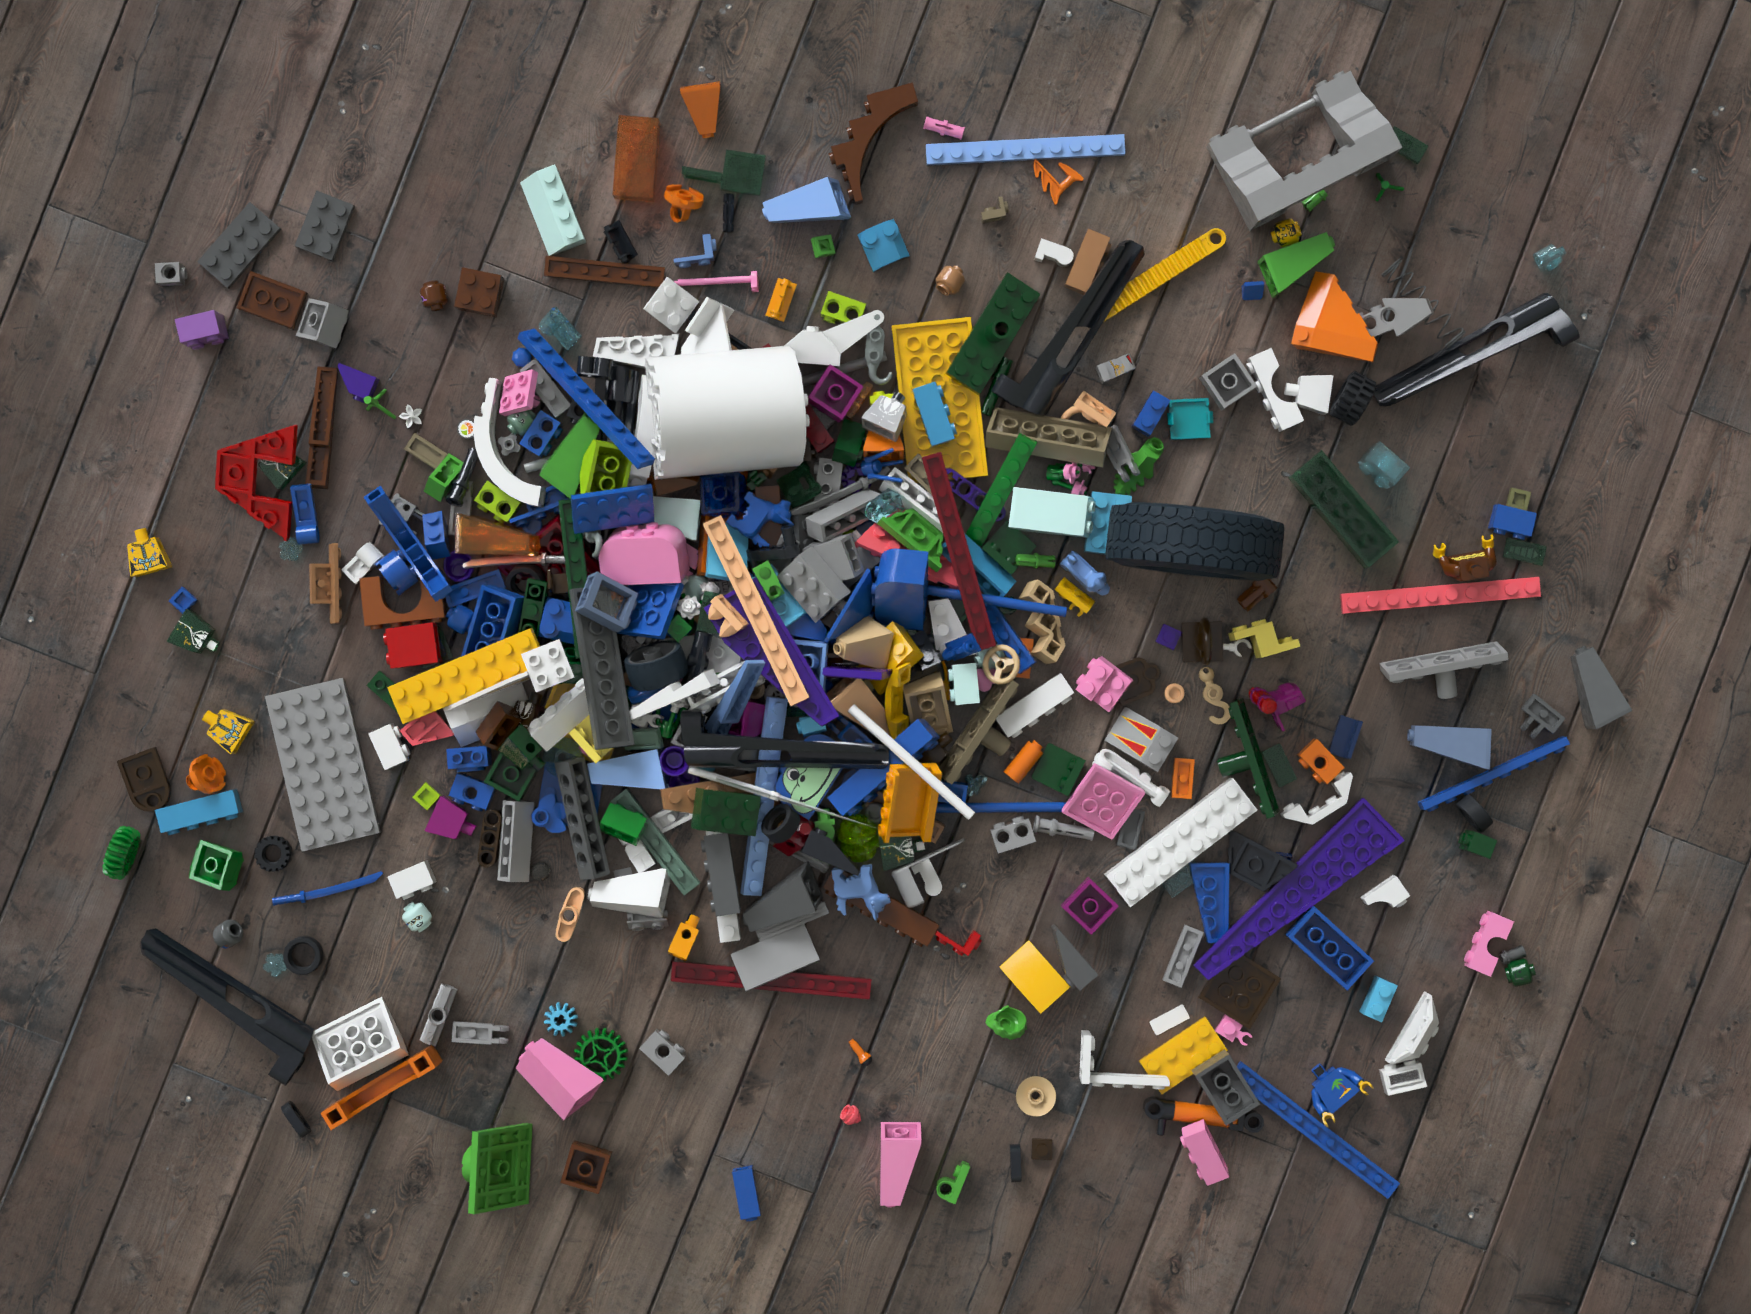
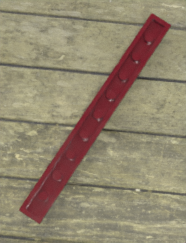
M938 452L921 457L971 633L974 635L981 650L996 646L942 453Z
M681 961L672 962L671 982L744 988L735 966ZM792 972L754 989L870 999L872 979Z

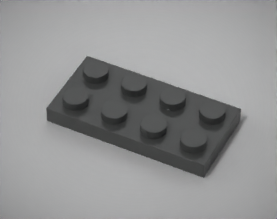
M249 202L197 262L230 289L279 233L281 228Z

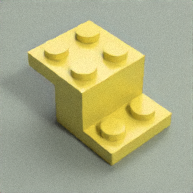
M1266 619L1252 622V627L1247 628V625L1232 628L1233 632L1228 633L1230 641L1250 636L1256 658H1263L1300 647L1299 640L1292 639V636L1277 640L1272 621L1266 622Z
M589 715L569 732L571 737L595 764L612 749L595 750Z

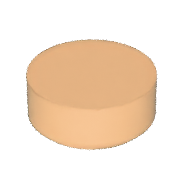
M1176 683L1169 684L1164 690V697L1170 703H1179L1185 695L1183 687Z

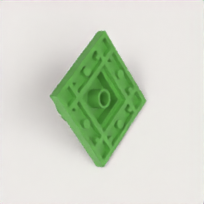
M522 1123L472 1131V1145L466 1150L462 1160V1175L470 1183L469 1214H479L529 1204L533 1124Z

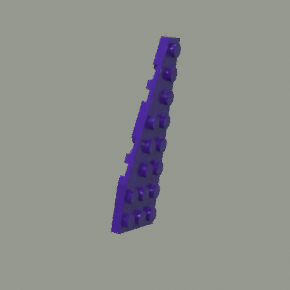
M755 577L752 580L809 696V699L796 705L823 727L838 718L839 715L758 579ZM735 590L724 595V597L749 624L734 635L721 637L723 642L744 661L764 660L765 665L761 675L784 694ZM711 604L704 607L707 615ZM725 617L711 620L719 634Z

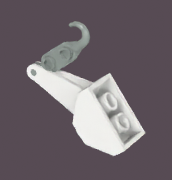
M874 310L825 331H819V327L807 326L806 330L803 329L784 345L790 346L792 350H795L798 363L840 366L841 353L867 334L865 358L869 368L870 379L875 384L884 385L892 378V372H889L885 379H880L876 375L877 368L883 358L885 333L880 327L884 320V314L880 310Z

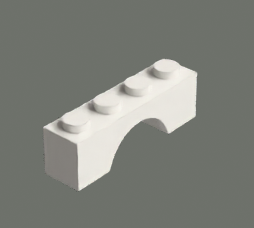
M1272 348L1248 358L1247 370L1250 375L1253 374L1255 377L1256 390L1258 393L1261 392L1264 397L1262 402L1266 411H1270L1273 417L1270 420L1274 429L1278 428V431L1281 432L1303 422L1304 419L1296 402H1285L1279 399L1272 389V376L1279 367Z

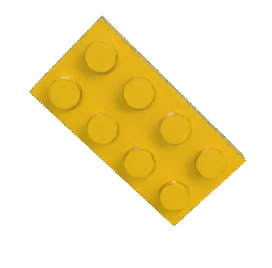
M1204 1016L1140 1059L1139 1062L1148 1075H1165L1168 1077L1170 1086H1165V1089H1158L1162 1095L1193 1074L1192 1069L1222 1050H1228Z

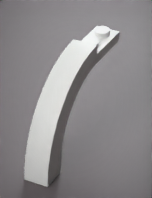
M642 375L637 393L638 415L635 437L652 454L651 439H655L652 401L648 399L646 375ZM632 464L627 487L645 485L652 465L637 469Z
M489 378L484 390L486 399L481 406L483 416H475L474 441L479 460L487 475L502 491L523 503L542 508L544 507L546 488L521 481L506 467L500 457L495 440V423L502 382L495 378Z

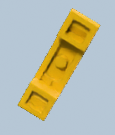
M906 662L895 668L886 687L885 715L893 739L909 727V716L903 714L904 684L910 681L911 662Z

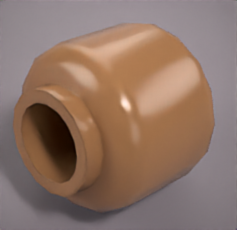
M955 265L953 267L945 266L935 279L936 288L946 296L955 295L965 282L962 269Z

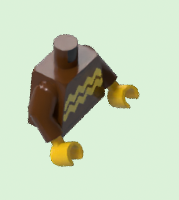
M1490 534V540H1485L1484 536H1482V547L1485 550L1445 556L1446 545L1441 543L1440 549L1434 545L1433 556L1439 558L1438 561L1445 575L1459 581L1488 577L1489 571L1497 564L1492 534Z

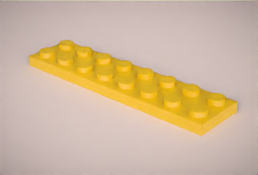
M530 628L387 687L402 724L454 704L499 682L526 672L527 669L521 654L538 648L540 645L533 628Z

